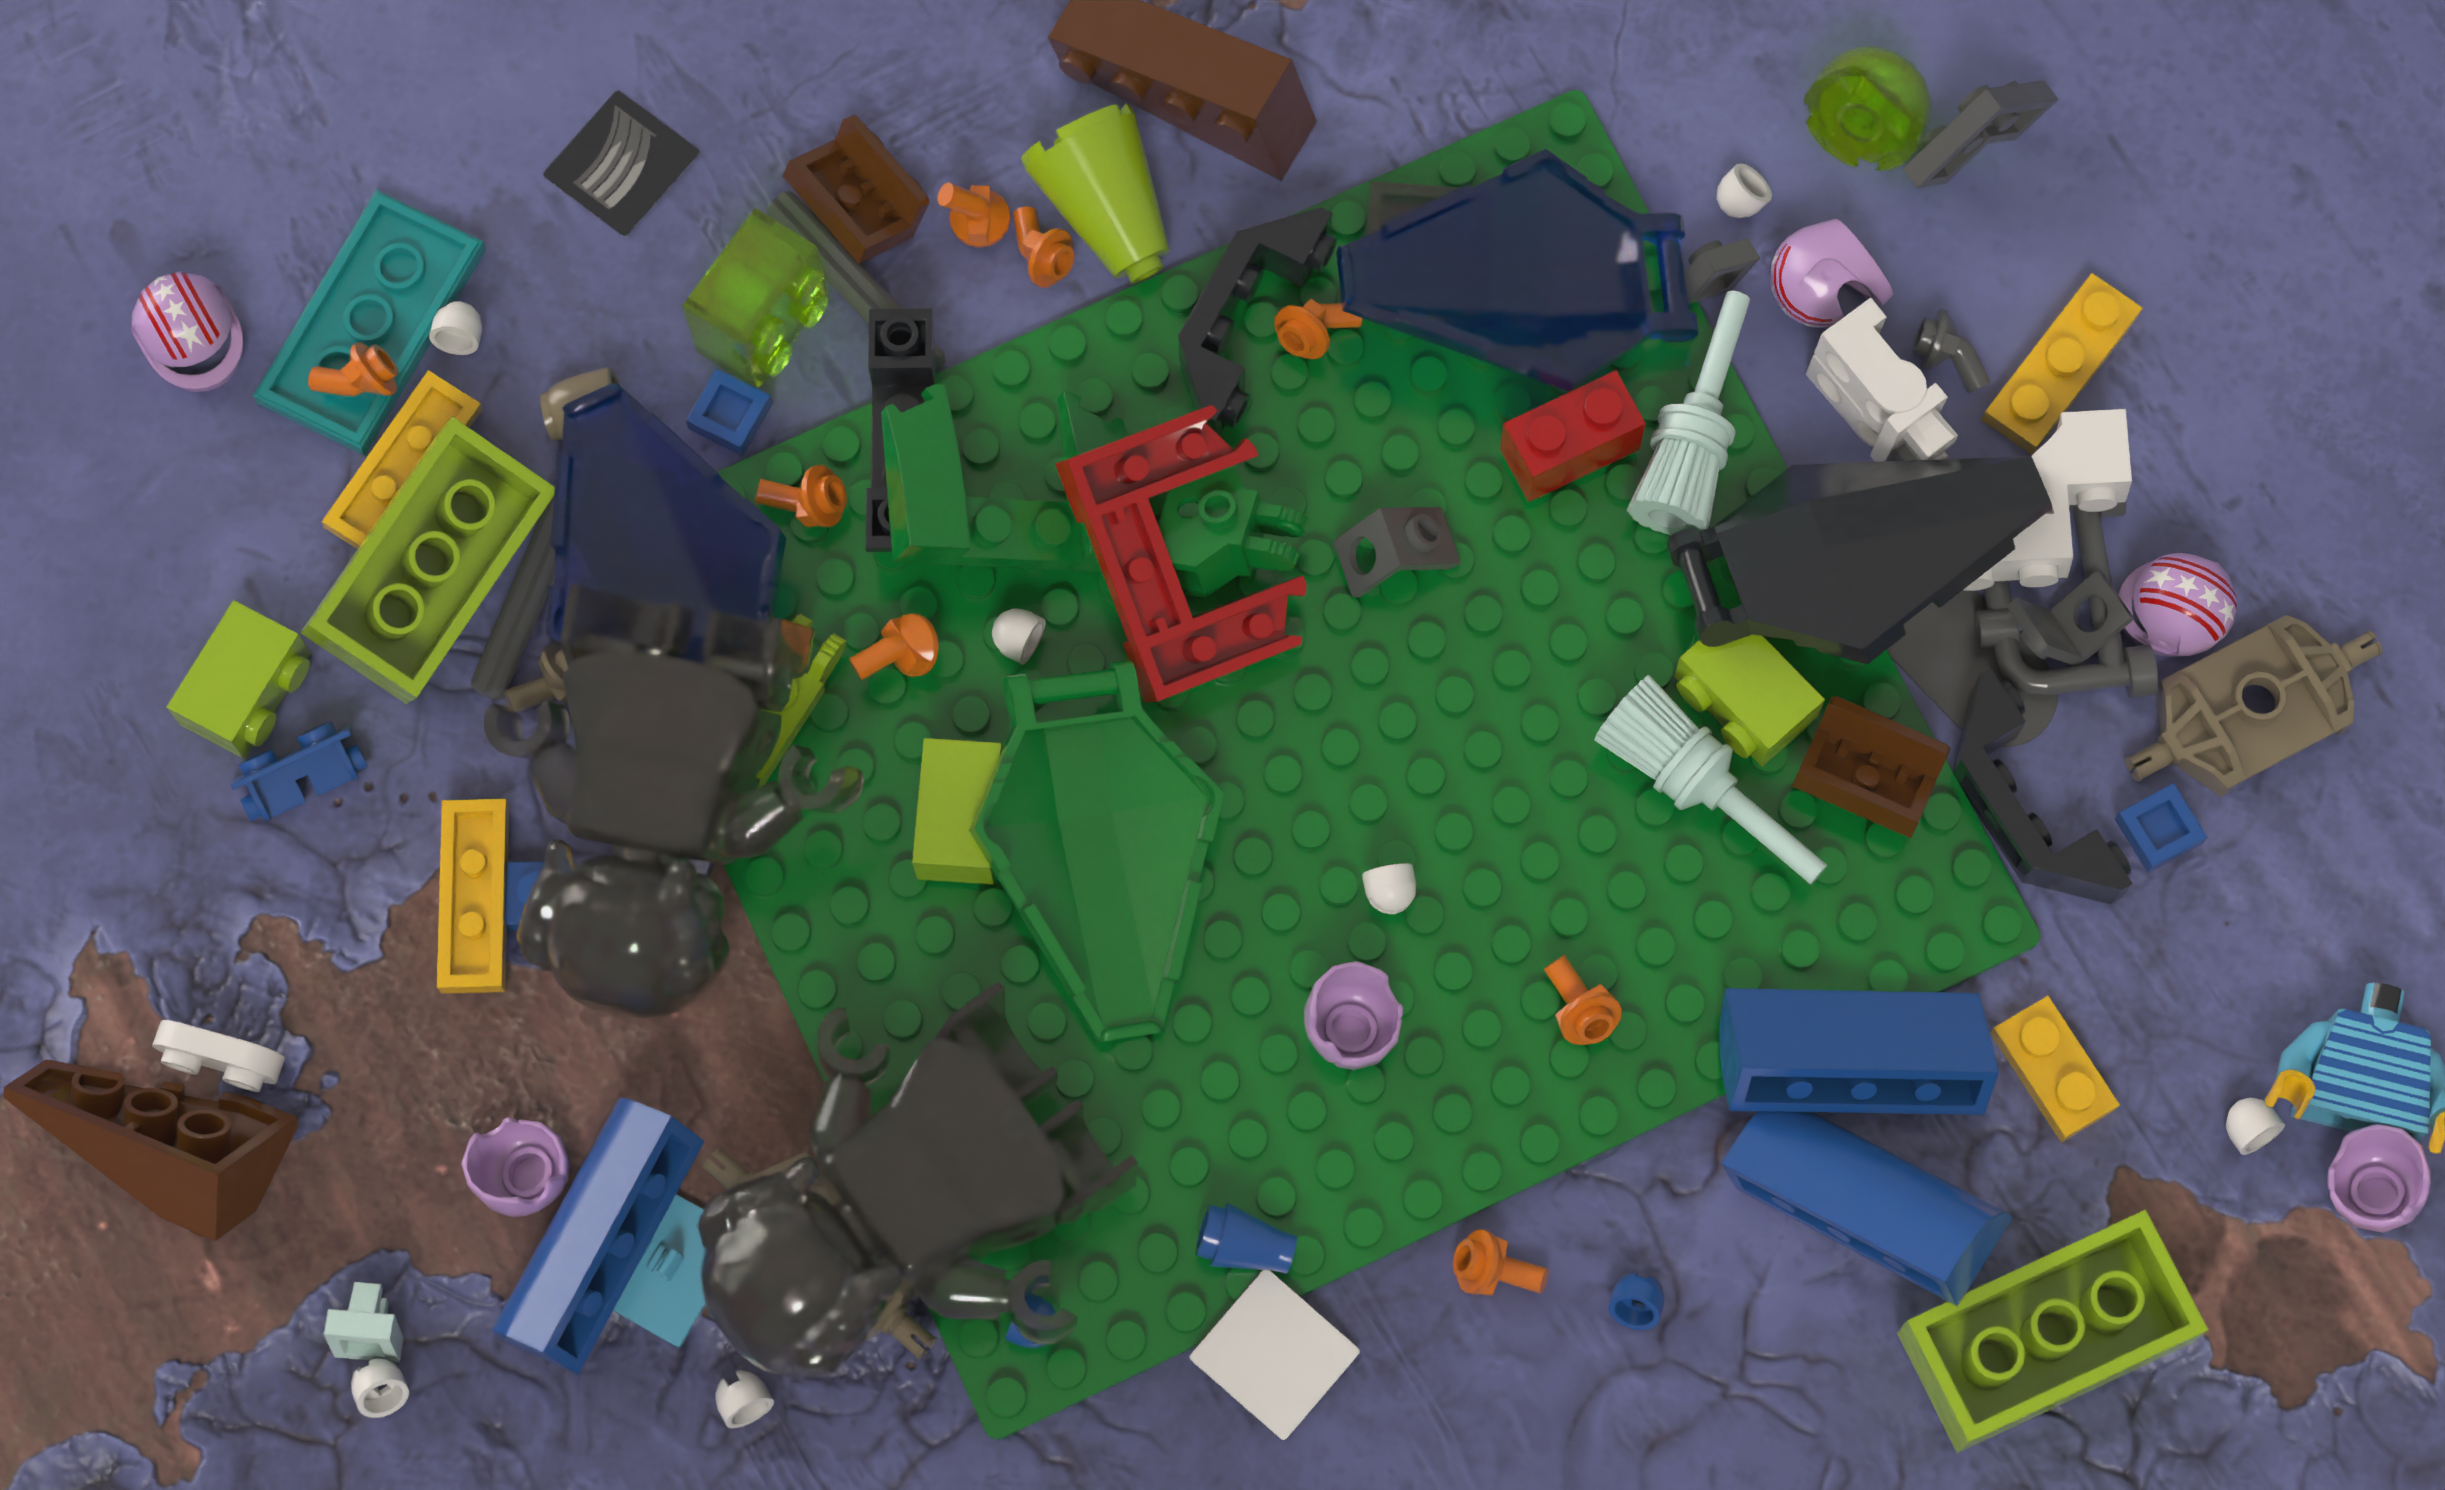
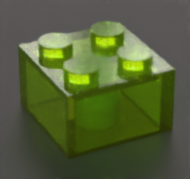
M754 208L682 305L696 351L757 389L768 375L772 377L777 376L791 357L793 351L791 343L804 326L812 328L819 321L828 305V290L818 248L778 221Z

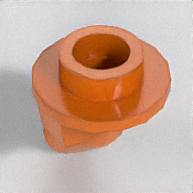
M949 182L940 188L937 197L938 203L951 210L949 215L951 229L957 239L966 245L978 248L991 246L1000 241L1008 232L1011 222L1009 206L1002 196L990 190V186L971 185L970 190H967Z
M1029 206L1016 209L1013 213L1017 244L1021 255L1027 259L1030 280L1038 287L1048 288L1064 279L1073 266L1075 254L1071 235L1061 228H1053L1044 234L1040 233L1037 210Z
M1310 299L1303 307L1293 305L1283 307L1275 316L1274 327L1279 342L1286 351L1294 356L1317 359L1322 357L1329 348L1330 338L1326 328L1360 327L1362 323V308L1359 302L1318 304Z
M356 342L351 346L348 364L341 370L314 366L308 376V386L312 391L341 396H358L364 392L391 396L397 390L394 377L398 375V369L392 358L380 346L374 344L369 348L362 342Z
M815 465L805 472L800 488L760 478L754 502L796 512V518L806 527L835 526L842 517L843 509L847 502V494L843 482L831 469L824 465Z
M913 613L889 620L881 631L883 639L849 658L850 664L861 681L893 662L902 674L910 677L923 676L933 668L937 660L939 643L932 623L925 616Z
M1565 955L1559 957L1547 965L1544 971L1567 1004L1555 1014L1563 1037L1570 1043L1577 1045L1595 1044L1605 1040L1613 1032L1621 1019L1622 1009L1617 998L1611 995L1602 984L1588 990Z
M1484 1229L1475 1230L1466 1239L1461 1241L1453 1257V1271L1457 1276L1458 1284L1468 1294L1493 1295L1498 1281L1542 1294L1548 1281L1549 1269L1506 1256L1508 1241Z

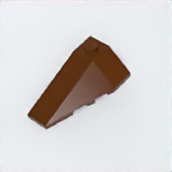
M48 1059L4 1086V1098L160 1218L188 1229L198 1236L207 1237L214 1241H217L256 1212L298 1127L297 1116L244 1095L222 1092L219 1102L185 1096V1085L163 1081L160 1089L125 1085V1078L119 1072Z

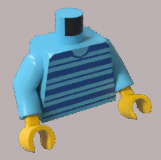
M2368 983L2365 987L2361 1012L2338 1009L2327 1021L2311 1023L2282 1052L2276 1081L2265 1098V1104L2272 1108L2278 1098H2283L2293 1104L2290 1117L2350 1132L2378 1123L2401 1128L2417 1142L2428 1134L2430 1125L2433 1131L2428 1148L2430 1152L2440 1154L2445 1141V1065L2440 1053L2431 1048V1036L2428 1030L2399 1022L2405 992L2389 984Z

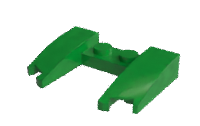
M934 384L926 388L921 393L925 402L902 413L893 403L881 411L893 563L1102 572L1084 522L1077 524L1067 495V502L965 497L958 443L945 384ZM1063 391L1057 397L1063 460L1128 436L1122 419L1115 417L1109 423L1079 407L1081 397L1072 392Z

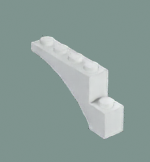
M2126 409L2061 412L2057 431L2032 455L2051 500L2054 514H2044L2013 539L2016 549L1966 587L1965 591L1989 588L1994 585V581L2020 580V584L2025 587H2045L2057 583L2058 578H2068L2073 560L2069 505H2078V508L2082 511L2098 512L2112 509L2117 503L2126 502L2132 483Z

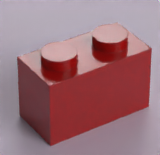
M1617 370L1503 423L1500 451L1526 499L1530 502L1640 450L1646 423Z

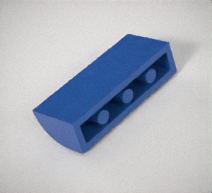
M1725 988L1720 1018V1062L1729 1111L1985 1115L1999 1069L1979 993Z
M619 1098L491 1332L504 1342L579 1375L705 1141L671 1115L627 1098Z
M1757 1111L1742 1130L1721 1163L1736 1189L1955 1306L1959 1305L2013 1219L2009 1213L1814 1112Z

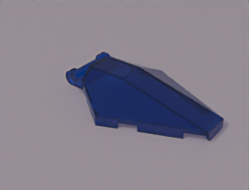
M1547 149L1505 167L1500 175L1472 188L1467 184L1384 222L1382 229L1347 245L1339 246L1336 251L1342 311L1568 392L1648 339H1662L1669 343L1685 342L1696 338L1699 333L1696 314L1689 312L1680 241L1685 238L1683 216L1677 213L1639 214L1606 196L1603 188L1588 181L1586 176ZM1643 241H1649L1656 245L1664 312H1652Z
M620 384L607 385L564 405L562 408L564 412L562 453L557 454L551 537V546L555 550L553 586H548L545 632L552 642L643 701L647 706L656 732L666 749L684 742L683 735L762 700L766 705H769L784 698L779 680L767 656L787 539L782 530L748 499L745 500L721 478L719 473L654 413H650ZM751 671L752 677L675 711L671 709V703L686 702L736 680Z

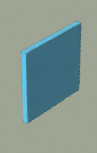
M676 1194L613 1311L680 1349L731 1265L728 1260L717 1252L726 1222Z

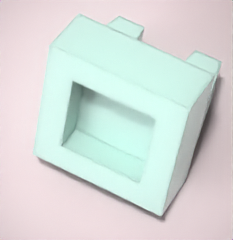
M354 1282L348 1311L328 1309L324 1336L335 1358L360 1360L378 1358L400 1363L404 1337L395 1315L387 1314L389 1302L387 1298H381L383 1291L381 1284Z

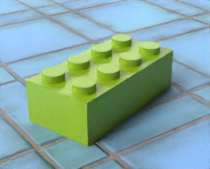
M452 416L441 427L300 633L407 705L416 699L558 489Z
M2145 1209L1967 1292L1958 1306L1945 1302L1907 1320L1897 1332V1335L1956 1452L1959 1453L2194 1343L2208 1331V1328Z

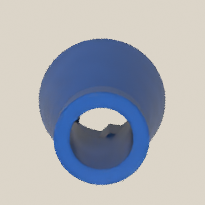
M1228 1202L1224 1208L1209 1204L1198 1234L1195 1256L1209 1259L1210 1267L1274 1270L1287 1274L1293 1260L1297 1235L1283 1232Z

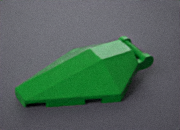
M1131 660L1111 662L1107 670L1028 680L1026 674L1005 676L1003 692L1012 728L969 831L1096 1041L1103 1042L1164 1032L1163 1027L1174 982L1179 981L1198 905L1202 883H1199L1208 844L1213 842L1225 793L1189 756L1184 754L1173 740L1170 741L1144 712L1141 706L1137 674ZM1112 695L1115 699L1117 712L1036 723L1033 705Z

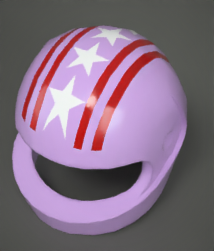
M1838 219L1801 228L1788 236L1777 249L1771 263L1770 284L1776 302L1791 319L1806 326L1827 328L1833 326L1844 317L1837 298L1838 291L1843 284L1851 286L1866 299L1872 298L1878 306H1883L1893 296V290L1877 263L1856 236Z
M175 272L157 277L142 290L132 312L131 332L153 369L169 383L182 390L192 392L210 391L229 381L238 370L242 361L243 335L238 318L222 288L207 277L192 273ZM229 331H231L229 350L222 362L212 370L199 375H184L174 372L165 366L187 367L206 360L221 348L228 337Z
M2186 553L2163 555L2135 569L2126 578L2118 594L2132 615V600H2134L2135 612L2146 632H2143L2138 627L2135 620L2122 630L2136 645L2150 644L2154 654L2161 656H2191L2209 650L2227 635L2234 624L2237 613V594L2228 573L2218 562Z

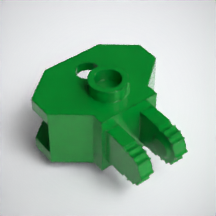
M1233 465L1169 490L1158 526L1183 593L1185 595L1206 598L1238 575L1251 577L1253 567L1272 571L1278 570L1279 572L1293 571L1299 553L1292 545H1288L1286 542L1273 541L1272 539L1263 538L1264 534L1282 537L1289 536L1290 538L1303 537L1304 532L1307 531L1310 519L1303 514V511H1298L1296 508L1293 509L1289 506L1286 508L1282 505L1261 502L1258 491L1245 488Z

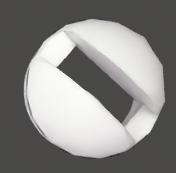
M1745 164L1735 165L1723 177L1717 187V201L1721 210L1728 216L1735 218L1750 217L1758 213L1772 198L1771 189L1765 179L1756 170Z
M461 301L449 303L447 306L440 308L433 318L429 339L435 347L444 352L454 355L472 354L478 349L482 334L481 317L470 304Z
M1011 609L1005 611L994 621L992 628L994 644L1004 656L1020 664H1025L1041 641L1046 621L1044 618L1028 610Z
M1412 864L1387 865L1368 870L1362 874L1365 894L1371 906L1381 913H1399L1405 910L1415 897L1416 879Z
M2251 1097L2237 1101L2229 1110L2226 1121L2228 1135L2242 1155L2250 1154L2265 1146L2279 1135L2285 1127L2284 1122L2275 1110L2268 1107L2264 1100Z
M374 1358L369 1360L368 1366L364 1368L359 1367L354 1372L351 1388L359 1412L367 1417L378 1418L390 1415L400 1409L408 1399L409 1389L402 1372L394 1363L386 1359ZM387 1384V1386L381 1389L380 1391L377 1388L380 1385Z
M739 1370L735 1372L740 1381L729 1385L723 1378L719 1382L715 1401L717 1409L728 1428H739L748 1425L764 1416L772 1408L774 1400L759 1376L748 1371Z

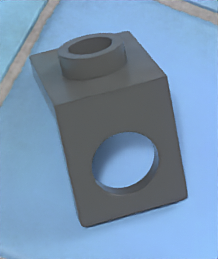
M1440 507L1379 508L1334 540V546L1352 597H1362L1399 570L1452 569L1460 564L1457 550ZM1365 537L1372 542L1376 552L1374 567L1368 574L1360 570L1356 560L1357 547Z
M2100 571L2092 573L2050 610L2017 597L2006 605L2021 627L2020 635L2038 657L2042 659L2050 657L2073 666H2080L2134 620L2131 612L2105 575ZM2094 596L2101 597L2107 605L2106 621L2098 630L2085 632L2080 628L2077 621L2078 609L2086 599Z

